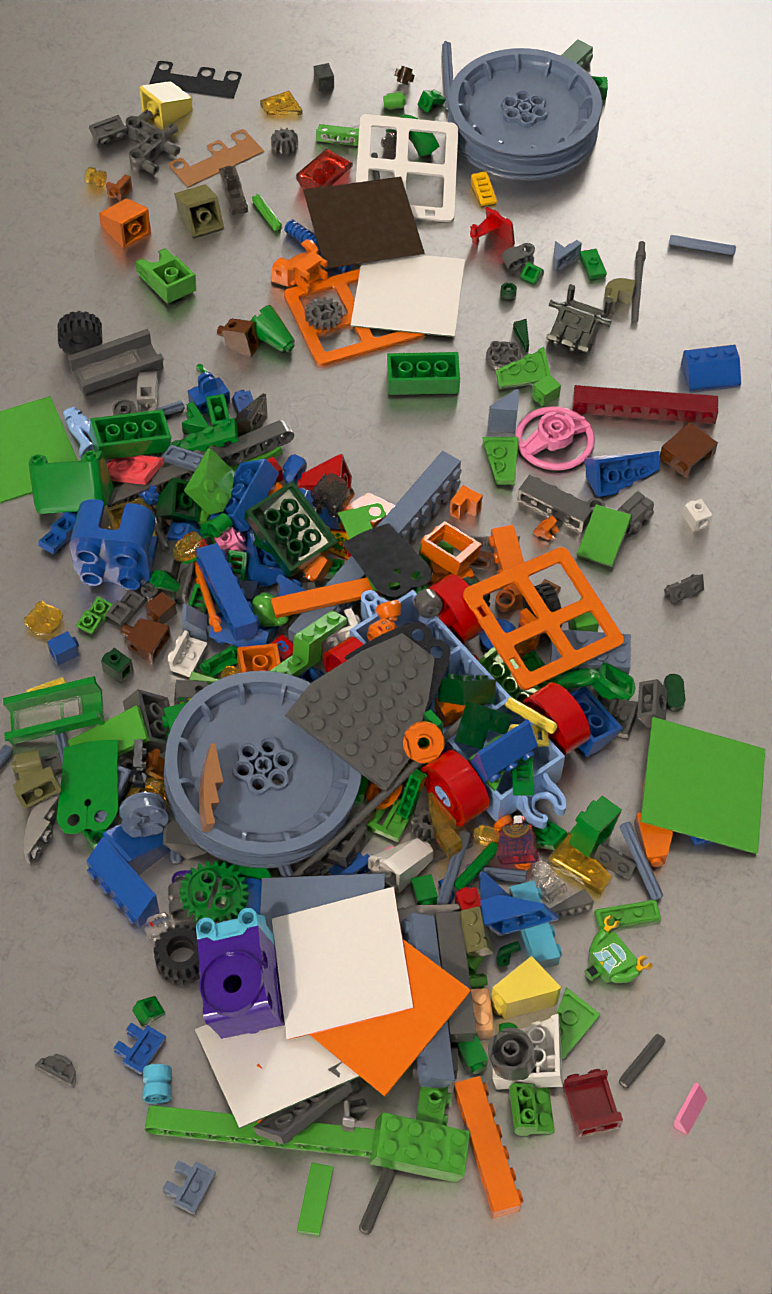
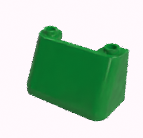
M87 451L80 461L48 463L46 456L40 454L31 456L29 460L33 500L37 513L77 512L80 503L89 499L102 500L104 507L107 505L114 486L102 451Z

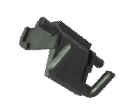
M570 284L567 293V303L557 302L552 299L549 302L548 306L558 309L559 312L550 334H547L546 338L549 341H554L553 345L557 346L561 343L570 346V351L574 352L575 349L589 354L593 347L592 341L599 324L610 327L612 320L605 318L611 312L613 299L606 298L604 310L573 300L575 285Z

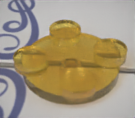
M39 601L35 604V608L24 618V624L34 634L49 635L59 628L63 613L53 606L46 605L44 601Z

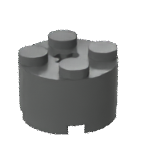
M505 1028L499 1034L494 1035L489 1042L488 1054L496 1075L505 1080H525L529 1077L536 1064V1055L532 1041L524 1031L518 1028Z

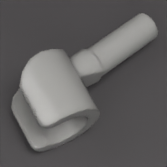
M346 1100L344 1101L342 1130L353 1132L356 1119L349 1118L350 1104Z

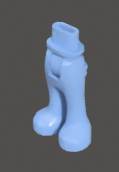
M76 407L66 409L63 412L64 419L70 432L80 444L79 457L82 458L87 451H94L93 444L85 436V433H87L90 437V421Z

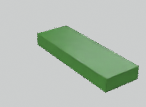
M656 899L595 909L594 911L599 930L602 926H605L604 920L609 915L613 916L609 920L611 926L616 921H619V926L614 929L661 921Z
M311 1162L297 1232L320 1236L334 1166Z

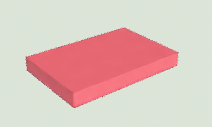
M139 455L111 459L107 464V468L112 481L146 485L161 468L164 461L161 457Z

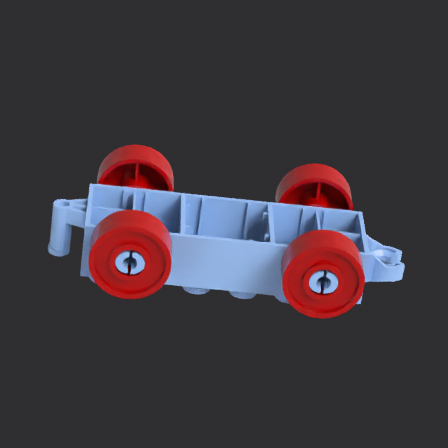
M449 574L427 588L434 590L443 603L441 612L433 618H424L419 614L414 606V598L417 595L414 590L398 599L402 606L401 616L397 617L398 621L394 622L397 628L411 622H422L430 628L434 638L443 640L449 646L450 659L443 677H447V673L459 674V677L460 675H471L472 678H476V675H488V679H494L464 646L465 643L484 632L478 622V618L463 598V591L469 585L462 578L455 574ZM372 590L362 593L360 623L350 629L349 638L323 654V663L327 673L347 661L344 659L346 655L369 642L367 638L368 628L371 624L380 620V617L375 612L376 606L388 602V600L378 596ZM481 607L477 608L482 617H485L486 614ZM415 629L412 632V637L416 641H421L424 638V632L421 629ZM434 646L431 648V655L435 658H440L443 655L441 647ZM496 681L495 704H485L482 706L513 715L510 725L521 724L526 719L507 709L505 702L511 696ZM551 682L522 702L527 707L554 721L558 726L554 733L548 732L549 746L537 747L533 751L535 753L533 756L534 795H513L512 771H504L495 791L487 783L483 784L474 768L468 762V759L481 749L454 741L457 733L444 744V749L437 759L422 767L421 772L427 775L424 783L426 791L439 811L451 823L462 827L485 810L497 822L501 817L512 814L519 809L528 823L534 827L544 829L547 826L548 817L546 814L539 813L535 808V803L540 799H547L552 802L554 811L558 816L565 814L566 798L555 783L561 780L565 756L590 738V727L580 705L565 688ZM438 690L432 700L431 710H433L434 712H436L434 709L435 698L438 697ZM451 726L443 727V733ZM488 731L484 746L498 735L503 736V734ZM542 732L538 733V740H542ZM518 763V765H528V763Z

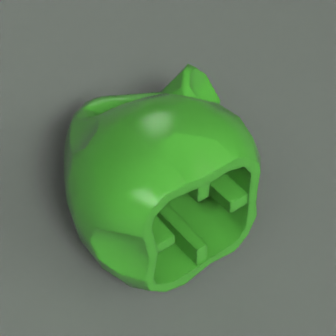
M264 592L253 599L251 604L253 614L258 616L260 626H282L289 621V616L275 618L270 602L271 598H275L273 594Z

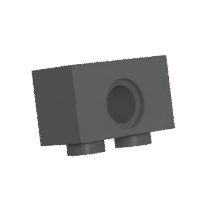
M658 679L639 682L637 717L649 728L651 727L652 717L666 720L667 689Z

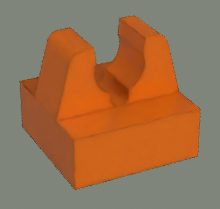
M553 515L544 519L534 529L533 533L547 541L552 539L550 531L553 534L559 531L555 524L557 520Z

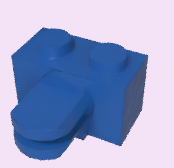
M204 372L198 377V386L188 390L189 403L194 402L201 415L208 413L207 396L224 394L227 405L230 403V391L220 377L215 379L211 372Z

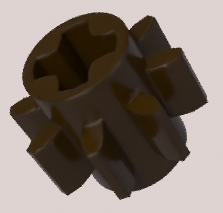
M401 66V69L396 68L394 76L398 77L397 82L405 85L413 82L415 77L412 74L413 69Z

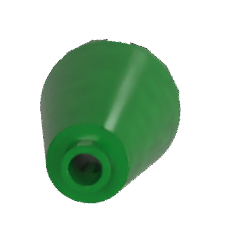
M266 305L259 310L261 314L258 317L254 315L250 320L254 322L257 336L260 340L280 352L289 353L295 347V340L274 307Z

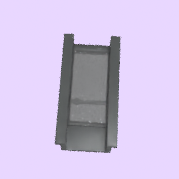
M148 329L68 356L71 371L84 396H87V393L139 376V372L164 369V358L161 353L157 354L153 348Z

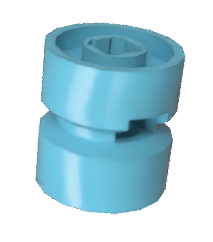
M151 1064L143 1068V1082L145 1085L142 1099L144 1102L163 1104L172 1100L171 1085H169L172 1081V1067L165 1064Z

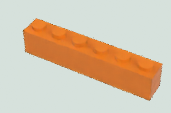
M480 1076L455 1082L453 1091L465 1129L470 1131L469 1142L493 1219L520 1212L523 1196L520 1189L516 1190L514 1181H516L515 1171L513 1167L509 1168L507 1162L509 1159L508 1149L506 1146H502L500 1140L503 1137L500 1125H496L493 1118L496 1116L495 1109L492 1103H488L487 1096H489L487 1084L486 1082L482 1083Z

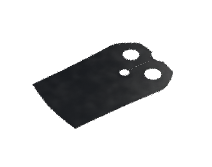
M389 523L364 531L342 543L376 590L382 594L398 597L408 593V590L412 587H421L430 582V566L405 542ZM394 569H400V574L394 573ZM419 571L423 573V578L414 580L411 578V574ZM390 582H398L400 588L392 591L388 588V584Z

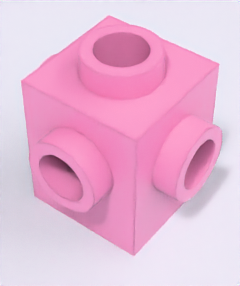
M233 527L220 537L213 538L215 543H218L220 549H224L227 558L229 550L243 552L247 549L244 543L246 541L245 536L241 531L238 532Z

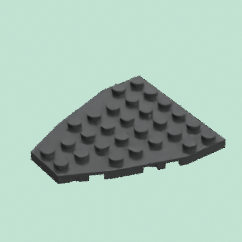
M403 633L361 651L310 683L286 713L285 717L383 791H386L410 759L403 748V737L405 731L411 725L422 722L429 700L435 657Z

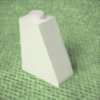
M419 838L370 856L368 858V868L375 874L385 873V882L400 893L411 882V878H415L433 860V849L429 843L422 842Z

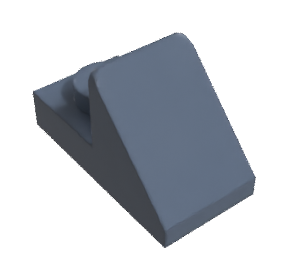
M576 240L566 247L555 241L554 270L556 272L580 256L582 245L580 241Z

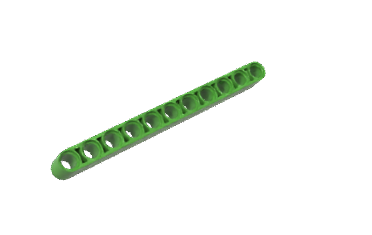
M164 1106L148 1107L144 1129L148 1133L363 1157H371L374 1129L354 1127V1131L349 1132L342 1130V1125L312 1122L307 1129L302 1130L290 1142L283 1145L256 1135L253 1127L258 1122L239 1129L233 1114Z

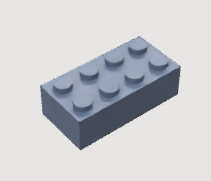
M562 630L575 650H579L606 637L604 632ZM622 634L624 642L621 646L567 672L582 668H595L598 670L601 664L605 662L629 674L631 668V634ZM552 640L550 663L561 658Z

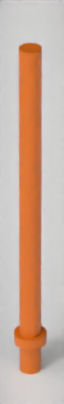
M195 561L193 565L209 613V623L213 627L214 632L218 633L222 630L220 625L221 619L216 613L208 584L197 561Z

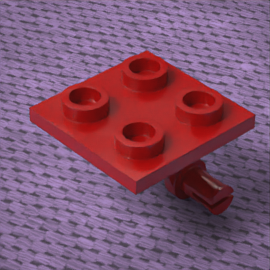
M487 206L485 208L486 219L479 226L476 224L470 226V237L473 244H478L479 237L493 232L513 246L515 239L512 221L508 218L505 219L498 211L492 210Z

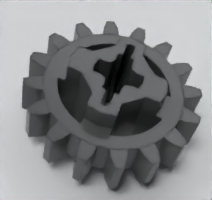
M317 297V301L311 300V304L306 305L305 321L309 322V326L314 325V329L320 327L321 331L324 328L330 330V326L336 328L337 323H341V318L343 317L342 306H338V301L333 303V298L326 300V297H324L323 300H320Z

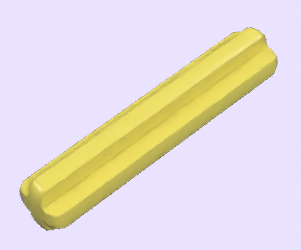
M508 698L505 702L507 709L526 720L528 719L549 733H554L558 727L554 721L513 698Z

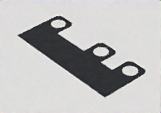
M158 61L149 85L172 82L182 91L234 98L242 73L227 71L223 81L213 79L215 74L214 68L201 67L197 77L170 73L173 63ZM162 63H167L169 65V68L167 70H161L159 68V65ZM208 69L212 73L210 76H203L201 72ZM231 73H235L238 75V78L236 80H230L228 79V75Z

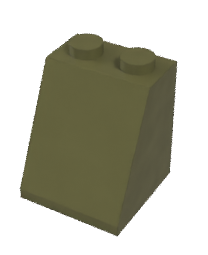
M206 184L174 193L177 208L192 237L224 228L218 196Z

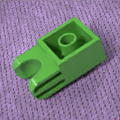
M165 248L158 251L159 261L148 262L144 258L135 261L138 275L167 304L196 291V275L177 256L174 257Z

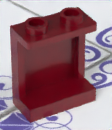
M593 1069L588 1074L580 1076L579 1074H572L564 1080L563 1090L577 1137L621 1127L623 1118L621 1112H617L607 1080V1070Z

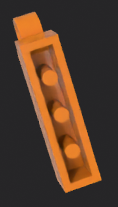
M514 525L491 529L488 542L490 548L493 547L494 549L493 560L499 567L497 573L499 574L524 563ZM510 584L503 587L502 591L496 595L495 606L499 611L509 612L513 609L514 603L522 602L523 595L517 585ZM506 597L510 599L511 603L503 605L499 599Z

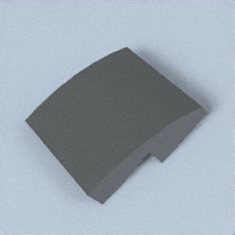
M598 694L597 700L623 727L617 737L629 739L638 712V702L620 700L618 698L609 700Z

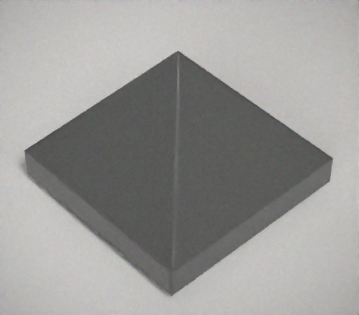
M364 1098L349 1101L350 1117L359 1120L369 1110Z

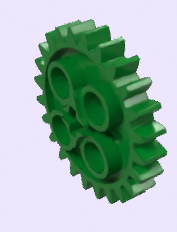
M215 860L214 865H210L209 861H206L205 867L198 863V870L192 867L190 874L186 873L185 880L181 881L182 888L179 891V894L182 895L180 896V903H184L182 909H189L187 916L195 915L194 922L202 918H211L214 922L218 923L224 920H231V917L238 919V913L244 909L243 907L247 906L248 901L246 899L249 896V893L246 892L248 885L244 884L245 877L239 878L240 870L233 872V865L225 868L226 862L218 866L217 860ZM218 878H221L212 907L207 909ZM209 879V880H211L212 882H211V883H205V882H203V880ZM227 885L232 887V889L227 890L223 886ZM201 897L204 898L205 901L200 902L197 901L196 898ZM217 904H223V905H225L226 907H225V908H219V907H217L216 905H217Z

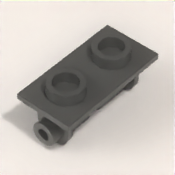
M692 574L690 577L681 580V583L676 582L667 585L664 588V592L666 595H670L671 604L703 591V574Z
M599 844L593 860L629 880L633 871L637 868L634 859L625 854L619 855V851L610 847L609 844Z

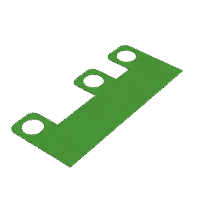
M374 503L338 512V515L349 539L364 531L372 529L370 521L383 518L386 513L380 503ZM371 507H378L381 513L378 516H372L369 514V509ZM398 568L394 569V573L397 574L401 571ZM413 572L411 574V578L416 580V576ZM368 578V581H369V583H370V585H371L373 591H377L376 588L373 586V584L371 583V581H370L369 578ZM390 582L388 588L400 584L398 582Z

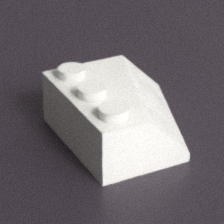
M555 1014L550 1019L541 1022L539 1020L533 1022L528 1027L520 1029L532 1041L536 1055L535 1067L527 1079L517 1081L505 1080L497 1076L493 1069V1082L496 1090L509 1089L512 1083L533 1084L534 1088L563 1087L559 1015Z

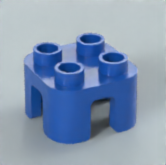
M89 499L81 502L69 543L74 569L80 575V580L91 586L100 585L102 582L115 583L128 590H136L140 585L148 583L158 545V536H153L155 528L154 513L145 506L128 503L124 507L119 529H101L100 525L105 509L103 501Z

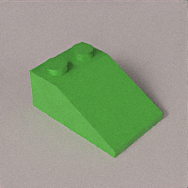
M208 448L184 492L209 515L223 512L231 498L235 471L211 448Z

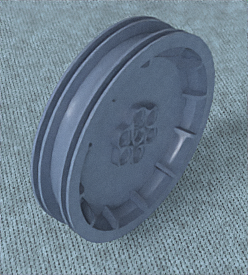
M503 49L476 58L456 75L449 91L448 122L458 126L457 150L475 166L503 177L540 179L566 172L577 166L590 154L598 138L602 98L600 90L590 74L566 57L540 49Z
M250 671L230 675L213 682L199 691L187 702L175 719L168 736L165 751L164 787L167 801L182 830L193 842L211 855L244 867L274 868L286 866L314 855L346 823L358 793L362 774L285 717L286 713L310 685L309 682L292 675L272 671ZM211 743H215L223 783L220 789L217 790L219 804L215 811H213L215 824L211 831L202 832L199 813L201 771L206 752ZM269 747L272 749V752H265L263 748ZM249 752L253 756L245 757L243 753ZM284 761L287 763V765L281 766L278 764V762ZM245 771L247 772V775L241 776L238 774V772ZM273 780H280L283 784L276 785L273 783ZM253 785H261L262 789L256 790L253 788Z

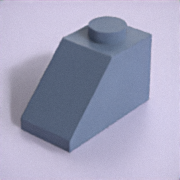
M183 604L181 619L183 632L187 630L190 637L208 642V635L211 630L208 615L188 604Z

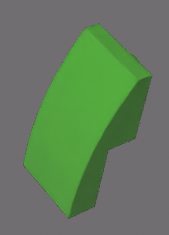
M97 596L89 611H84L76 627L93 635L108 619L105 614L113 604Z

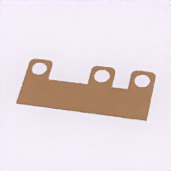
M241 129L231 134V137L238 145L228 148L221 140H217L207 145V148L214 156L192 166H189L183 158H178L171 161L169 166L184 184L189 187L264 152V150L246 130ZM244 133L246 138L238 140L236 134ZM214 144H221L222 149L215 151L212 149V146ZM177 161H181L184 163L183 168L177 169L173 166V164Z

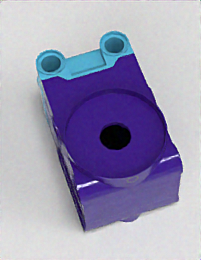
M245 908L239 912L238 919L217 924L211 918L199 920L196 925L199 954V985L203 999L205 1023L221 1039L248 1033L255 1034L261 1030L284 1026L274 934L266 925L265 916L258 915L251 908Z

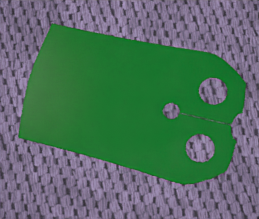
M118 740L89 741L64 747L57 822L66 834H79L86 827L93 832L107 829L118 812ZM87 799L91 800L90 806L84 805ZM103 810L107 814L106 819L100 823L96 822L94 819L96 812ZM72 814H77L80 817L79 823L75 826H70L67 822Z

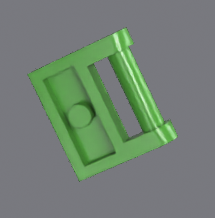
M397 798L392 804L393 807L383 826L378 823L386 808L376 810L371 821L367 822L366 827L371 833H377L399 842L412 816L406 820L396 814L401 799Z

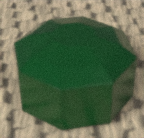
M507 282L501 285L500 295L504 299L516 297V285Z

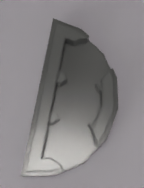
M54 1054V1056L41 1058L35 1064V1068L72 1088L74 1087L76 1070L67 1057Z

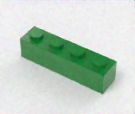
M416 769L410 774L396 813L406 820L415 811L427 778L425 773Z

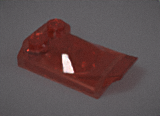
M325 149L296 174V180L305 190L332 186L353 166V163Z

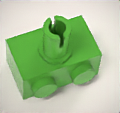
M421 1086L416 1114L417 1120L447 1126L448 1114H444L445 1106L450 1107L452 1093L448 1092V1086L444 1089Z

